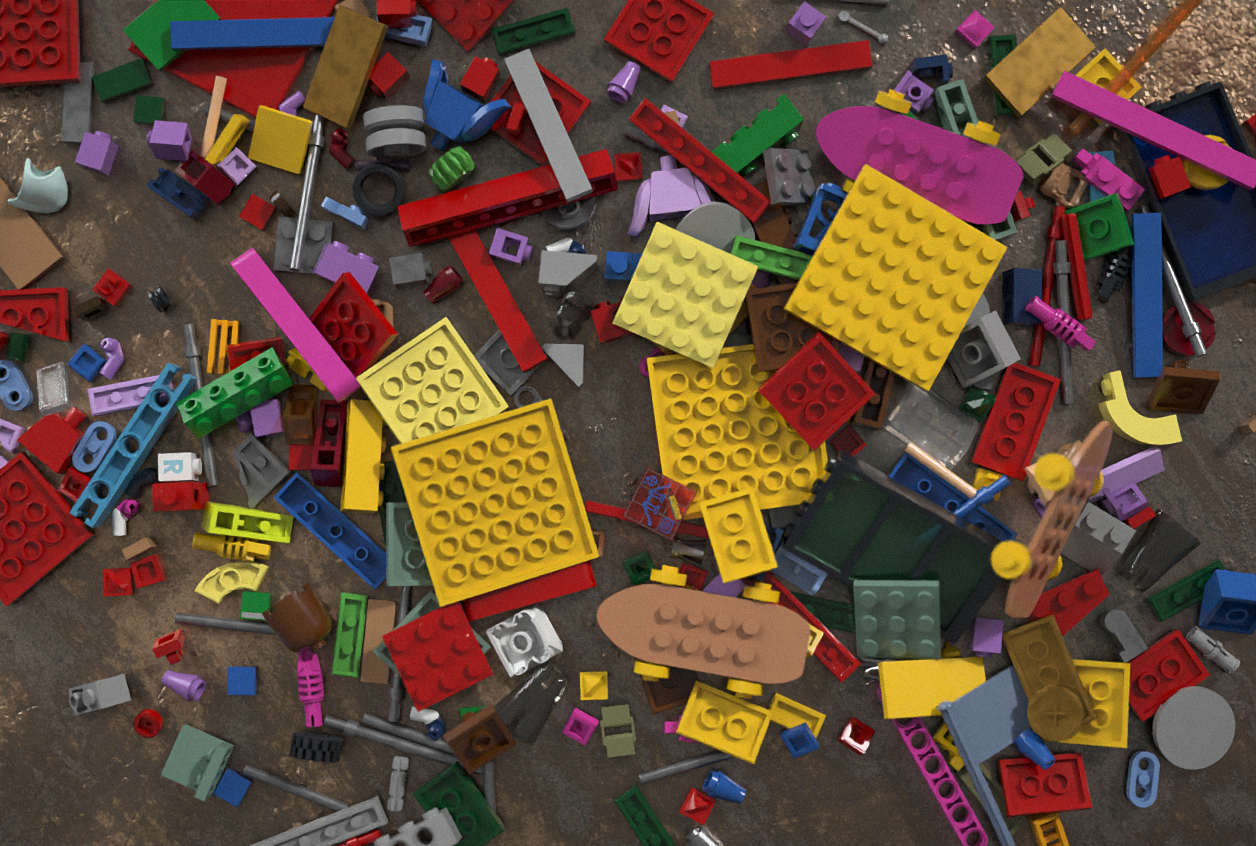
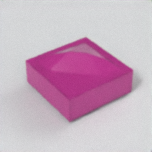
M974 10L955 32L976 49L995 27Z
M575 707L561 733L586 746L599 720Z

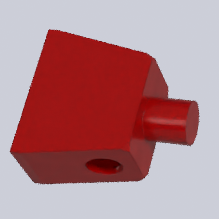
M75 406L65 417L59 412L50 411L23 433L17 441L55 473L65 475L73 463V453L84 436V433L78 427L87 415Z
M204 482L152 484L153 512L156 513L201 511L205 508V502H209V486ZM195 490H196V493H197V500H196V502H195V499H194V491H195Z

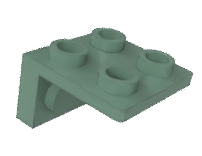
M185 724L180 730L161 775L195 790L194 797L206 801L213 796L235 745Z

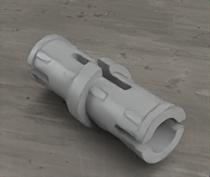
M1198 626L1193 627L1187 633L1185 639L1203 653V657L1218 664L1226 673H1233L1240 665V660L1227 652L1222 647L1221 642L1210 638Z

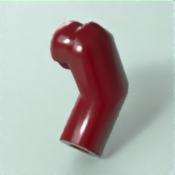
M338 128L330 135L329 153L346 170H349L356 160L346 152L347 132Z

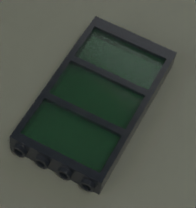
M840 450L836 457L832 455L827 461L824 468L826 473L823 478H817L810 489L812 495L808 501L803 500L798 506L795 513L798 516L793 523L788 522L782 533V537H784L783 548L853 588L854 580L939 581L940 634L943 639L955 645L1003 579V577L995 572L991 560L994 549L1003 541L847 452Z

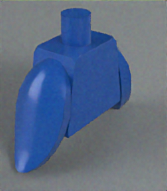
M431 61L430 74L423 96V109L426 116L425 123L437 130L430 143L433 147L444 152L451 139L463 144L479 139L511 108L505 99L496 100L486 105L481 104L448 84L446 67L442 61Z

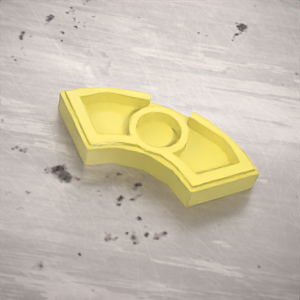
M247 561L225 564L207 574L194 592L220 604L228 594L235 590L249 589L258 591L270 566Z

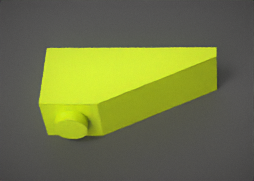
M205 502L201 529L215 534L289 543L294 516L235 505Z

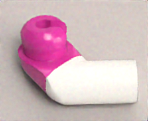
M130 498L125 499L112 511L113 536L127 535L126 522L139 510L137 501Z

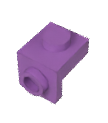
M1134 481L1113 493L1108 488L1102 490L1105 498L1102 504L1105 510L1110 515L1114 514L1121 522L1149 507L1147 499Z

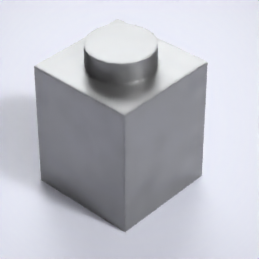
M422 253L389 258L393 285L397 289L429 283L428 276L432 275L429 259L425 260Z

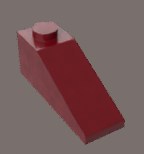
M320 399L310 468L315 486L342 487L348 400L338 403L337 400Z

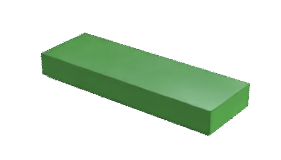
M737 235L735 236L731 251L732 255L759 266L757 271L795 281L800 280L813 255Z
M343 592L340 595L331 675L360 677L369 595Z

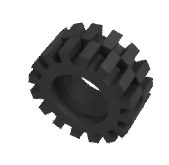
M293 732L289 756L300 760L305 759V761L336 763L340 761L343 739L338 736L322 733Z

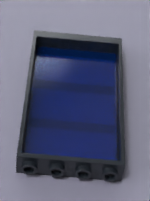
M1207 81L1196 86V91L1187 94L1184 90L1170 96L1171 100L1162 103L1161 100H1157L1145 106L1146 109L1204 136L1213 135L1221 137L1232 149L1253 158L1222 81L1215 84ZM1114 127L1136 182L1145 189L1142 193L1145 204L1149 206L1151 213H1161L1162 241L1186 301L1190 303L1256 278V186L1250 191L1228 180L1227 183L1217 189L1205 191L1190 185L1191 187L1159 199L1148 168L1155 166L1154 160L1169 154L1171 159L1178 156Z

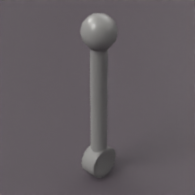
M842 11L839 14L840 22H848L877 38L882 45L888 43L889 38L886 34H879L854 20L847 11Z

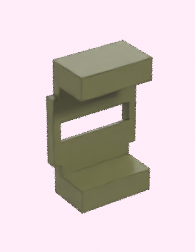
M1054 133L1046 140L1042 139L1024 152V156L1017 160L1016 163L1021 167L1023 177L1035 187L1040 183L1041 175L1044 174L1046 176L1063 162L1068 163L1072 160L1073 152ZM1039 148L1054 164L1048 167L1033 151Z
M629 703L602 706L603 720H600L603 746L606 745L608 758L635 754L634 742L636 741L633 716H630ZM630 725L632 727V732L608 736H605L604 729Z

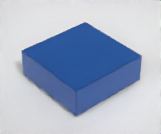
M84 343L67 365L91 382L107 360Z
M229 666L227 695H256L257 667Z
M806 722L781 733V738L794 759L815 751L819 747L818 741Z
M228 768L213 794L238 807L253 781Z

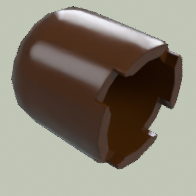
M308 582L302 587L304 589L303 593L300 594L296 590L273 606L276 611L270 613L269 610H266L262 613L284 646L294 653H301L308 649L312 653L326 644L323 639L332 629V621L329 614Z

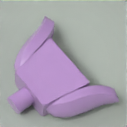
M672 155L661 157V171L651 172V178L645 180L638 188L634 202L632 222L627 234L638 236L644 229L648 217L650 222L684 218L695 207L704 203L715 202L710 188L695 174H691L688 168L678 169L676 158Z

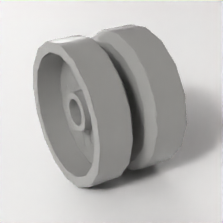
M405 105L386 106L364 113V129L371 133L365 140L366 151L369 156L399 158L420 154L427 149L426 135L419 131L424 126V115L421 108Z

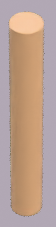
M216 76L200 153L202 157H207L214 145L227 78Z
M910 442L904 451L970 499L976 495L978 490L913 443Z

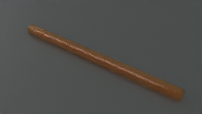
M1185 0L1104 89L1117 95L1203 0ZM1082 112L1067 130L1074 137H1078L1095 117Z

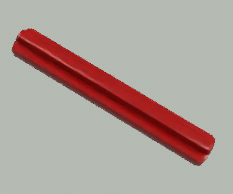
M1074 213L1065 214L1060 217L1063 240H1066L1067 262H1070L1069 277L1076 319L1080 321L1091 319L1093 315L1077 216Z

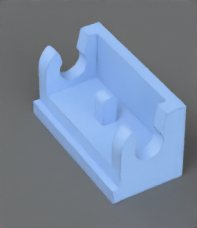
M783 542L779 543L774 552L778 567L771 571L811 596L814 593L816 594L828 573L784 549Z

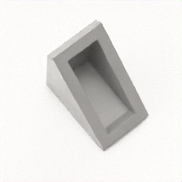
M544 344L541 347L543 352L580 389L583 386L584 345Z

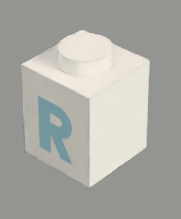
M191 452L158 454V479L160 482L198 481V475L202 473V462L198 458V454Z

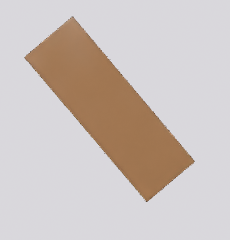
M368 599L360 682L389 684L390 667L373 651L383 641L382 635L392 631L395 627L397 601Z

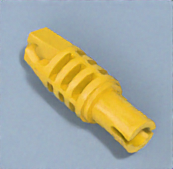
M195 532L192 544L193 549L216 552L219 557L254 562V558L269 560L271 554L270 545L258 543L259 539L220 534V536Z

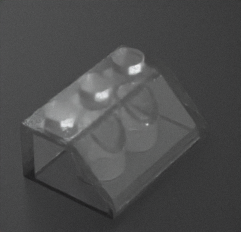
M909 382L889 411L882 427L905 443H913L951 471L967 453L980 422L958 410L957 406L932 389L925 392Z

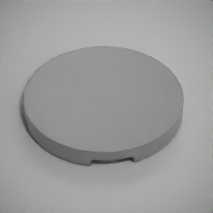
M709 202L695 207L694 210L689 212L679 222L676 228L679 232L731 254L736 235L755 240L753 228L745 215L735 207L721 202Z
M1198 686L1182 688L1163 705L1159 706L1153 721V739L1162 755L1174 765L1184 769H1202L1220 760L1230 748L1235 734L1234 714L1228 702L1214 691Z

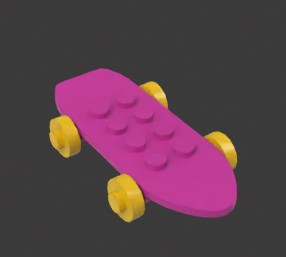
M889 89L888 93L878 91L875 103L884 106V108L874 106L848 107L826 115L818 123L816 137L822 151L837 169L850 177L846 178L842 188L846 192H849L862 167L867 164L965 223L968 221L976 224L1000 223L1007 218L1023 179V171L1013 158L1005 152L986 144L997 145L1001 134L993 131V125L983 121H978L977 125L967 123L963 134L973 139L897 113L898 111L908 114L912 103L904 99L905 94Z

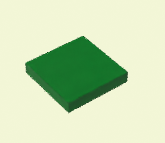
M1118 193L1065 211V214L1074 213L1077 216L1084 262L1135 245Z

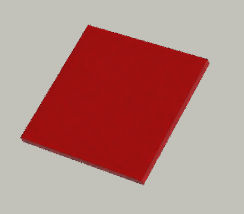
M205 0V2L221 20L331 17L336 9L335 6L339 4L340 0ZM132 42L128 51L151 63ZM314 47L186 50L167 66L164 71L210 95L213 94L216 76L227 78L223 102L256 119L258 107L261 105L279 110L280 104L286 100Z

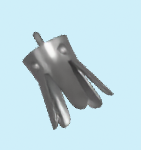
M675 537L673 546L666 544L665 547L672 548L671 558L682 559L701 569L699 564H702V560L698 557L704 555V552L701 550L706 548L704 543L707 541H686Z
M861 658L859 661L861 666L873 667L867 669L865 675L861 677L862 681L872 680L866 683L865 686L880 680L878 663L892 662L894 659Z

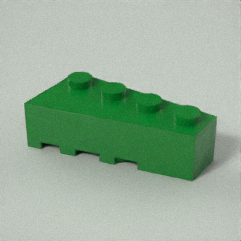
M785 94L776 99L778 103L774 109L770 111L765 108L752 121L753 126L750 128L747 125L741 127L731 136L730 140L732 142L729 144L723 142L712 151V153L743 178L755 171V164L762 159L764 161L763 151L770 148L777 149L782 144L788 146L799 137L797 133L802 126L804 118ZM708 186L713 196L717 194L716 191H714L710 186Z

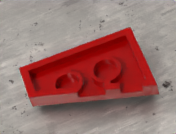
M58 287L0 290V323L69 342L68 289Z
M1094 569L1043 591L1028 617L1029 622L1031 623L1053 614L1060 632L1064 636L1110 595L1099 570Z

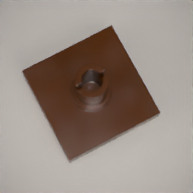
M1174 361L1171 367H1163L1148 399L1149 409L1203 414L1220 382L1219 371L1189 369L1187 361Z
M492 704L477 714L474 712L465 713L460 719V725L443 735L469 775L516 745V742Z

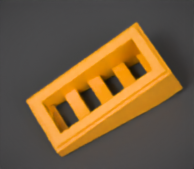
M1059 813L1027 816L1038 846H1047L1046 843L1059 839V841L1048 846H1069ZM1052 828L1055 829L1054 831H1051V832L1046 833V834H1044V835H1043V833H1042V832L1047 831V830L1052 829Z

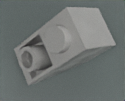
M125 674L69 689V703L74 710L75 716L131 701Z

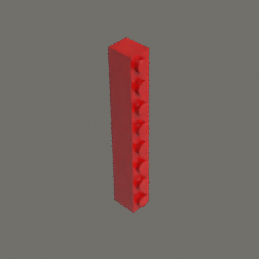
M604 149L578 157L593 192L568 203L549 164L397 206L402 230L408 246L413 247L616 191L618 187L608 150Z

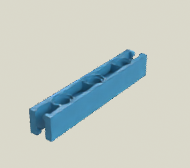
M167 363L69 513L75 517H87L89 514L86 511L91 502L97 503L98 509L93 518H87L84 523L92 528L103 525L133 476L137 473L179 409L176 402L187 397L198 378L190 373L184 374L182 376L184 380L176 390L172 389L169 385L176 372H180L182 368L177 364ZM164 392L169 396V402L165 407L160 404V396ZM133 438L139 443V448L135 453L130 449V442ZM103 484L109 489L106 498H103L100 494V487Z

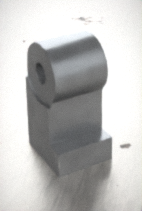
M1107 609L1100 614V627L1110 634L1118 649L1112 652L1118 662L1126 663L1148 649L1123 611Z

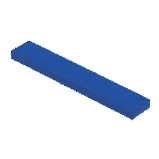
M335 17L170 21L171 49L175 51L324 47Z
M1161 213L1131 214V235L1135 244L1132 246L1133 377H1159L1163 369Z

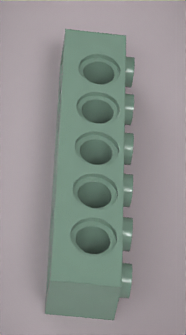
M961 79L937 87L932 98H934L933 101L943 129L973 139L963 134L967 123L976 125L978 123L964 80ZM1010 211L1007 218L1000 223L977 224L979 231L998 242L1009 239L1018 233Z

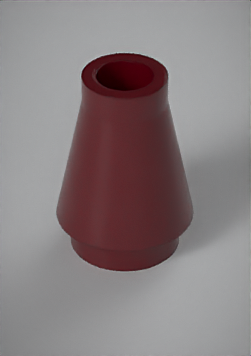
M451 265L446 268L442 267L423 293L434 304L441 298L461 288L460 284L464 280Z

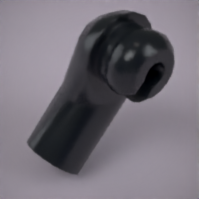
M150 467L135 473L125 494L137 499L145 485L161 483L158 479L157 469Z

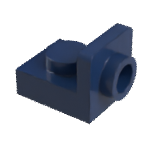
M947 54L914 58L910 64L912 75L919 74L920 78L932 77L938 72L939 86L948 84L950 79L953 78L952 63L947 61Z

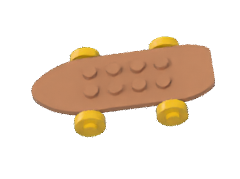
M1105 420L1101 421L1082 443L1072 461L1065 456L1052 453L1041 457L1036 463L1034 475L1038 485L1043 489L1054 491L1055 494L1028 548L1021 543L1007 541L999 544L994 549L991 557L995 572L1001 577L1012 579L1005 607L1007 615L1011 617H1029L1042 594L1046 582L1054 579L1061 572L1062 558L1060 553L1088 497L1098 494L1103 487L1104 476L1101 469L1112 438L1113 425Z
M662 565L661 570L652 569L650 580L661 582L660 584L638 585L619 591L605 599L597 611V621L606 636L623 651L641 659L635 660L633 672L642 674V679L658 682L659 678H669L670 666L728 676V690L735 691V696L752 699V695H762L763 683H786L799 678L804 670L810 625L796 612L779 605L767 603L779 602L780 592L771 590V584L755 582L754 587L745 585L743 597L751 598L753 601L675 587L674 585L685 586L687 575L678 573L677 567Z

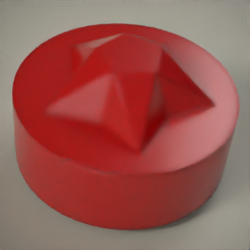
M144 709L135 717L133 726L140 736L152 738L160 732L164 722L162 716L157 711Z

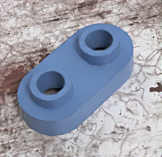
M0 360V371L4 368L7 371L4 378L0 377V397L4 405L14 411L28 409L32 404L33 394L23 374L14 362ZM15 392H18L19 399L14 402L12 396Z
M97 421L88 427L73 453L72 461L77 470L86 473L98 470L116 441L117 433L110 423ZM102 431L107 433L105 440L99 438V434ZM89 454L93 456L91 464L86 463V456Z
M1138 751L1131 756L1126 786L1128 800L1142 808L1149 807L1156 800L1160 770L1158 758L1147 751ZM1141 760H1146L1147 765L1144 769L1139 768ZM1142 787L1144 790L1143 795L1137 797L1136 790Z

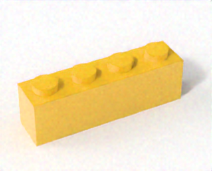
M351 399L347 403L340 512L374 514L377 512L378 507H382L383 491H379V480L384 478L385 466L380 464L381 453H385L386 437H382V426L387 424L371 401Z

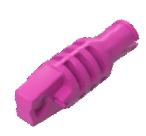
M1034 296L1027 304L1025 310L1043 321L1045 329L1070 347L1074 348L1078 345L1085 351H1090L1095 345L1096 341L1085 333L1087 328L1061 309L1051 308L1037 296Z
M308 649L298 653L297 680L299 700H301V703H304L305 726L312 727L314 725L317 727L323 725L321 701L324 697L322 669L317 651L312 653Z

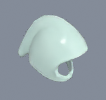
M27 158L20 192L15 199H8V204L38 213L59 211L68 199V187L61 167L58 166L50 171L42 172L34 167L31 159Z

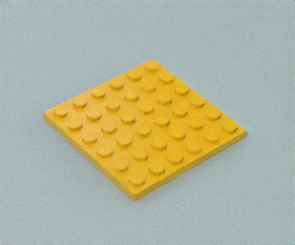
M865 164L787 301L784 310L926 392L931 388L1008 247Z
M753 344L722 348L714 368L682 354L647 358L662 476H664L663 484L666 486L671 483L670 487L664 488L665 497H667L668 488L673 493L675 492L681 516L683 515L681 520L703 518L699 505L700 502L751 487L754 489L760 510L800 505L803 500L808 501L812 495L810 489L817 478L822 479L826 473L824 468L828 458L825 442L814 451L757 390L777 370L757 372ZM832 490L825 501L833 500ZM666 498L668 518L673 521H680V519H674L669 500Z
M551 398L391 447L440 607L599 557Z

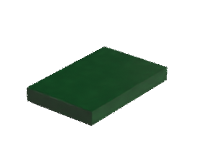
M458 760L413 793L425 812L437 807L438 811L447 808L462 836L458 843L452 846H483L506 829Z

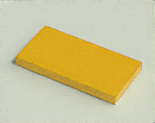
M983 657L878 663L884 719L942 716L941 712L937 710L941 702H952L986 681Z

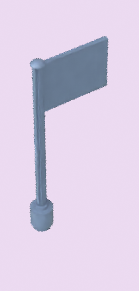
M1009 666L952 702L943 701L937 707V710L941 712L1002 846L1016 845L979 764L1015 742L1017 737L1025 730L1032 729L1027 715L1029 701L1014 666Z

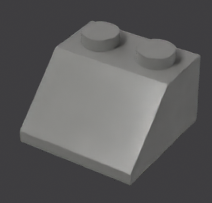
M542 250L538 282L541 291H545V295L550 297H561L562 293L568 294L597 270V255Z
M996 311L964 326L947 357L963 388L1021 359Z
M1086 502L1060 554L1088 571L1098 569L1102 576L1123 554L1136 530L1090 502Z

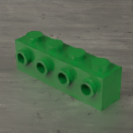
M272 347L176 403L184 424L197 439H200L294 383L284 362Z

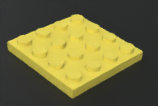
M656 222L613 324L714 368L759 266Z
M447 317L356 378L361 385V389L400 444L497 415L509 407Z

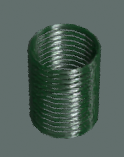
M10 332L5 359L26 362V359L23 358L27 356V347H29L27 345L29 344L26 343H29L30 335Z

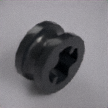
M160 285L156 286L155 291L150 290L147 292L151 302L160 313L164 311L163 308L165 306L171 307L173 305L169 296Z

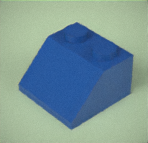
M1216 569L1205 584L1199 628L1252 635L1256 630V575L1253 573L1247 574Z

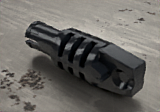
M1132 246L1109 253L1097 283L1102 285L1098 299L1108 302L1114 289L1117 291L1121 290L1132 265Z

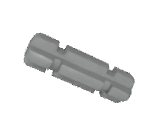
M395 756L393 759L392 768L394 771L391 772L389 795L391 797H389L387 809L390 811L398 812L403 808L404 799H402V796L405 793L407 778L405 770L408 769L409 759L404 756Z

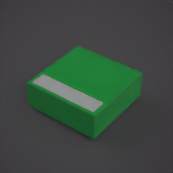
M242 591L240 619L266 621L262 613L266 610L270 612L272 593Z

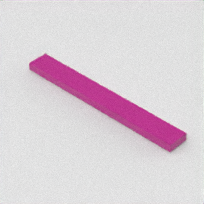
M1065 70L1062 73L1051 95L1052 98L1171 154L1180 156V158L1250 191L1255 188V159Z

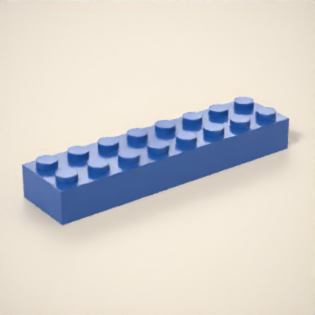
M906 452L887 475L950 512L955 511L970 500L969 497ZM981 506L963 518L1003 542L1013 541L1018 535ZM972 542L975 548L991 559L993 553Z
M296 472L275 495L274 499L374 590H377L386 580V551L345 513L340 512V509L303 475Z

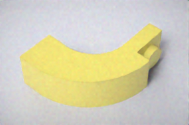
M1121 370L1102 375L1101 388L1104 396L1108 397V401L1098 405L1103 418L1113 425V431L1129 442L1143 446H1160L1182 441L1176 414L1162 418H1147L1138 414L1128 402Z

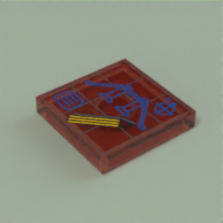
M647 467L623 517L673 541L697 491Z

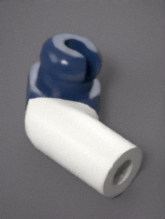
M564 238L545 246L547 251L586 254L585 246L571 238Z
M412 706L410 720L424 722L429 731L428 736L434 740L440 739L445 733V724L439 713L426 708L418 712L416 707Z

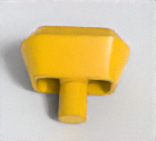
M950 642L944 643L945 649L941 650V659L960 657L961 651L957 646L951 647Z

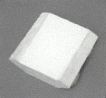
M538 603L486 630L493 647L512 679L563 651V641L556 634L544 611V607Z

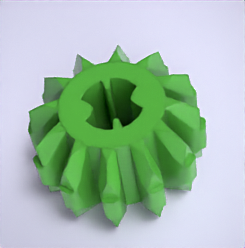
M455 147L440 157L429 168L428 173L436 187H439L442 192L448 191L458 185L473 171L475 163L467 151H464L462 147Z

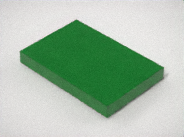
M158 0L124 28L123 31L157 70L161 72L186 51H173L171 49L170 21L221 20V18L205 0Z

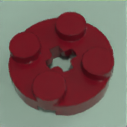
M1187 302L1194 321L1199 323L1202 331L1200 336L1207 350L1213 343L1216 332H1214V316L1202 304ZM1174 305L1162 316L1163 344L1176 355H1181L1182 357L1195 355L1190 339H1186L1182 332L1181 326L1183 322L1176 305Z

